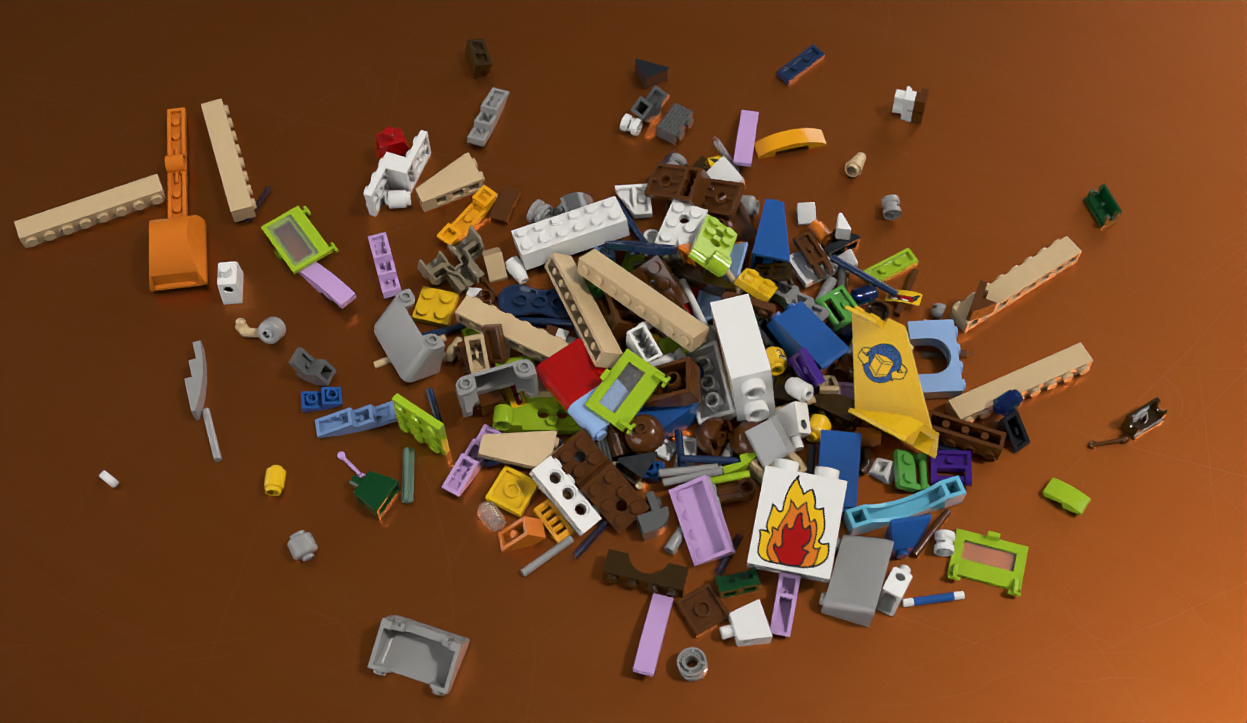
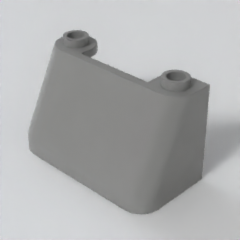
M410 288L397 293L374 327L375 336L399 376L406 382H414L439 373L445 344L438 335L426 334L422 336L410 317L408 308L413 306L415 302V297Z
M523 359L459 378L455 384V391L463 418L473 415L472 409L474 405L480 404L478 395L515 385L517 393L524 391L529 395V398L539 396L537 373L533 363L530 360Z
M843 535L842 538L838 537L836 550L839 551L827 592H822L819 604L823 605L821 613L869 627L877 607L894 541Z
M390 615L382 618L368 668L374 669L373 672L378 675L384 676L386 673L395 672L430 684L429 687L433 689V693L444 696L450 693L470 640L402 616Z

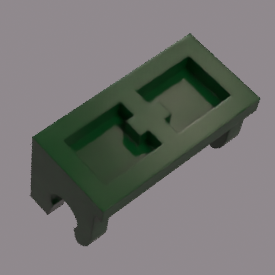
M1106 184L1100 185L1096 192L1092 188L1084 199L1100 228L1118 222L1122 210Z
M751 567L750 570L724 576L715 575L714 577L717 593L721 599L760 590L761 583L756 567Z

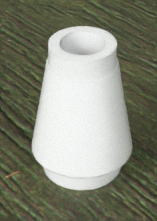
M514 256L505 262L506 270L519 284L522 285L529 280L521 259Z

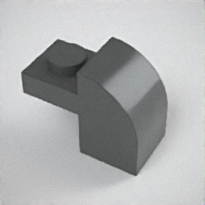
M655 85L645 99L641 96L638 98L630 111L647 123H650L662 113L660 110L670 95Z
M583 192L567 194L560 198L562 203L553 209V216L594 203L592 197Z
M297 348L288 363L297 371L296 375L318 386H328L337 371L325 359H314L303 348Z
M653 491L646 493L645 502L650 507L648 509L649 512L637 516V525L643 541L660 536L668 526V506L662 508L660 498L655 497Z

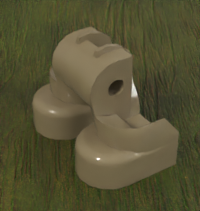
M471 225L469 226L467 236L454 247L451 244L447 246V250L460 262L455 267L448 262L441 250L438 251L436 258L428 265H425L422 259L418 262L417 269L426 280H429L434 285L447 280L453 290L460 294L464 290L468 291L469 287L474 283H480L479 280L485 275L474 262L484 251L482 238Z

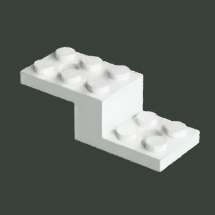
M421 130L418 136H415L411 150L407 151L406 157L386 152L384 157L380 159L376 172H373L369 186L365 187L363 193L369 215L377 216L385 200V194H388V190L412 192L431 155L428 132Z
M673 199L654 244L679 246L694 242L702 221L708 214V210ZM681 219H688L689 222L686 223V224H683V223L680 222V220H681ZM679 250L676 254H669L670 261L674 259L685 267ZM674 276L675 279L677 280L678 284L680 285V283H679V280H680V279L677 278L676 276Z

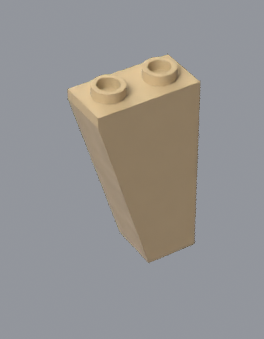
M469 152L415 189L417 199L424 212L476 193L483 186L485 181L482 171H478L475 158H471Z
M557 431L483 434L477 457L533 470L549 456H552L553 449L558 447L559 438L556 437Z

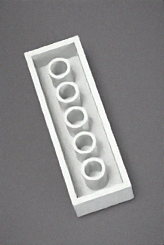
M615 196L511 231L516 250L525 270L546 264L552 252L572 255L602 245L605 241H614L630 235L627 218Z

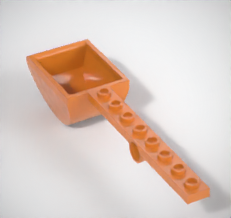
M185 107L167 109V156H165V167L168 173V218L149 220V289L151 292L208 285L206 222L198 215L188 216L187 118Z

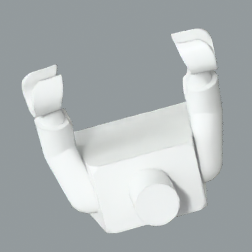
M647 321L641 322L635 328L627 331V349L652 366L665 364L684 357L681 347L674 353L662 356V352L649 332V329H652L654 326Z

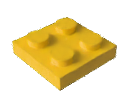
M746 268L734 282L736 286L756 299L768 302L778 289L773 281L762 278L756 270Z
M423 286L412 315V320L439 327L450 326L459 299V293Z
M505 465L485 499L521 518L539 486L533 478Z

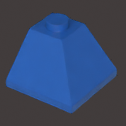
M931 514L890 520L885 533V539L894 541L890 558L897 557V559H903L911 554L924 536L932 518Z

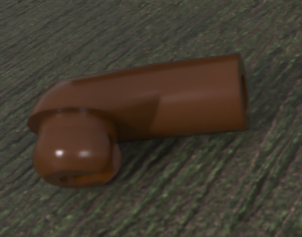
M861 447L860 457H862L863 462L859 465V474L862 476L874 464L873 452L869 447Z

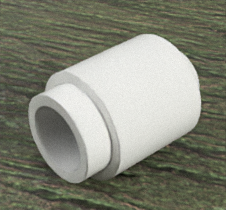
M388 190V194H385V205H389V209L407 208V206H411V192L406 190Z
M791 377L785 383L787 393L800 402H807L812 398L813 386L798 377Z

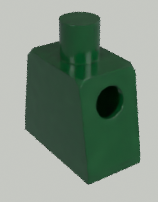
M368 471L364 478L353 475L349 482L350 486L356 488L353 492L356 501L378 519L382 517L401 490L398 480L373 471Z

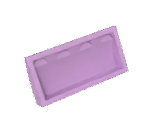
M703 475L669 490L694 566L709 563L736 553L709 476Z

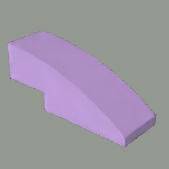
M780 572L770 625L772 634L790 637L800 575Z

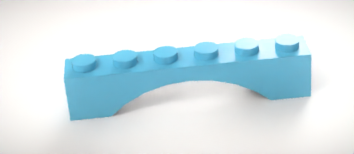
M954 476L941 480L920 492L902 499L881 504H864L845 511L843 521L849 535L857 536L886 527L891 519L924 515L962 503L966 491L959 476Z

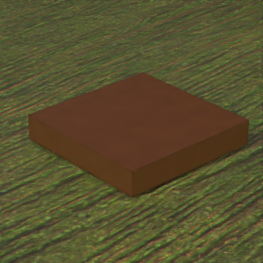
M710 582L674 602L695 638L724 623L729 618L730 612Z

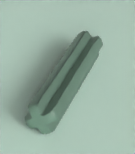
M406 447L403 450L402 502L407 504L414 501L415 450L410 447Z

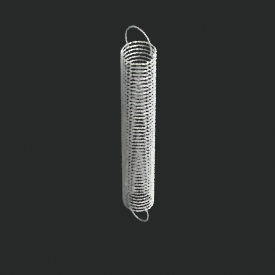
M717 140L718 145L716 148L719 149V152H722L723 149L724 154L722 157L724 156L729 160L730 164L734 167L733 159L729 153H725L727 150L721 141Z

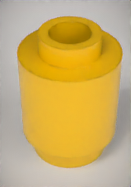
M272 465L266 469L264 489L267 495L280 496L284 490L286 470L282 466Z

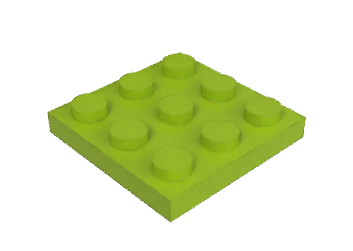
M396 393L392 398L399 428L405 433L410 432L420 443L425 442L435 453L440 452L445 456L450 451L444 424Z

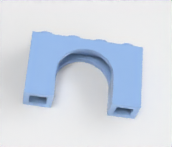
M954 320L908 321L906 329L912 346L936 347L942 351L947 359V368L944 371L935 374H918L924 398H955L961 395L966 389V383L961 375L963 363L959 361L961 349L960 344L956 341L958 328L954 326Z

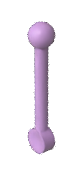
M341 451L337 454L339 460H343L359 477L364 478L366 474L361 473L346 458L344 452Z

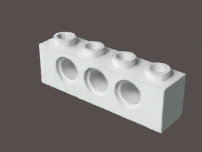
M549 456L529 474L577 534L581 536L602 519L599 516L601 513L596 506H591L587 501V495L581 489L578 490L574 485L575 481L572 476L565 474L561 469L562 465L559 460ZM556 475L559 482L557 484L552 483L549 476ZM562 491H569L571 499H565ZM581 506L584 509V515H578L575 507Z

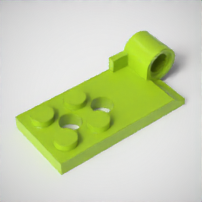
M707 214L702 221L688 257L716 276L722 277L732 263L730 254L738 234L732 228L720 223L717 218Z
M524 396L527 404L515 409L511 407L509 399L506 398L505 404H499L494 407L493 428L503 431V433L557 431V434L574 435L581 429L554 397L529 398ZM540 413H547L548 417L540 418L538 415ZM560 413H566L568 415L564 419L558 417Z

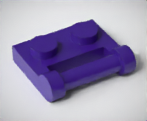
M806 347L799 350L787 361L789 367L792 366L797 377L812 385L814 391L825 382L822 372L818 369L813 356Z
M937 450L936 458L930 456V484L934 485L941 480L954 477L937 475V471L965 472V476H959L965 486H972L971 451Z

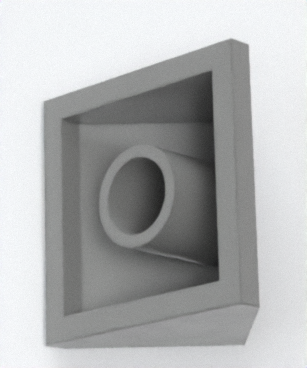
M777 415L745 431L763 467L775 462V459H781L795 451Z

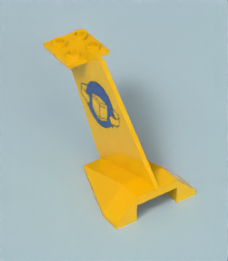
M846 305L845 309L852 313L855 409L849 408L848 412L921 452L936 458L939 433L932 429L906 326L889 318L885 322L873 313L868 314L856 305L854 308Z

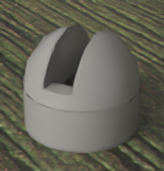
M935 303L932 305L931 314L941 319L946 305Z

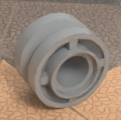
M538 199L528 210L526 220L533 224L551 218L553 207Z
M689 647L678 655L677 666L684 679L698 681L706 675L708 663L705 654L700 649ZM691 661L698 662L693 668L687 666Z

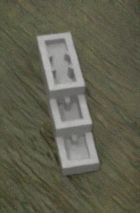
M492 88L480 106V113L474 120V127L467 136L468 143L485 146L503 111L509 91Z
M773 281L778 289L772 296V299L784 308L792 302L797 304L802 301L822 321L830 315L827 308L815 304L812 297L800 293L798 286L789 285L786 281Z
M201 341L193 342L196 359L188 360L192 377L185 378L184 380L191 412L195 420H199L205 403L207 389V362L205 349Z

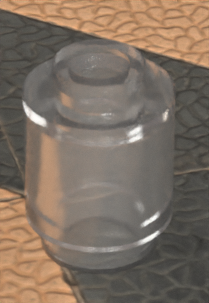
M484 502L478 507L477 516L489 530L496 532L505 525L504 515L493 502Z

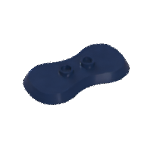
M626 240L604 242L609 250L629 251L631 255L643 253V256L676 254L679 247L677 245Z
M514 284L503 288L498 297L500 310L504 313H510L514 317L542 315L554 319H571L556 288L540 290L526 285Z

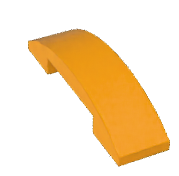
M800 128L767 136L755 142L754 148L758 159L775 156L777 151L807 145L809 149L826 146V141L822 130Z
M483 185L473 195L471 204L452 224L447 223L436 235L437 238L447 245L451 244L453 246L467 236L469 226L472 225L475 228L492 207L498 194Z

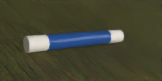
M964 591L906 598L902 599L903 607L960 600L965 599Z

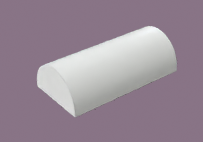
M718 341L704 344L692 352L685 353L682 359L690 357L700 367L701 402H698L696 414L698 424L701 425L702 422L712 417L728 421L735 418L736 411Z

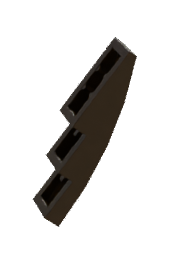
M674 259L668 264L674 276L679 279L685 278L688 285L719 297H722L723 293L727 291L737 293L733 285L709 270L703 273L693 264L685 268Z

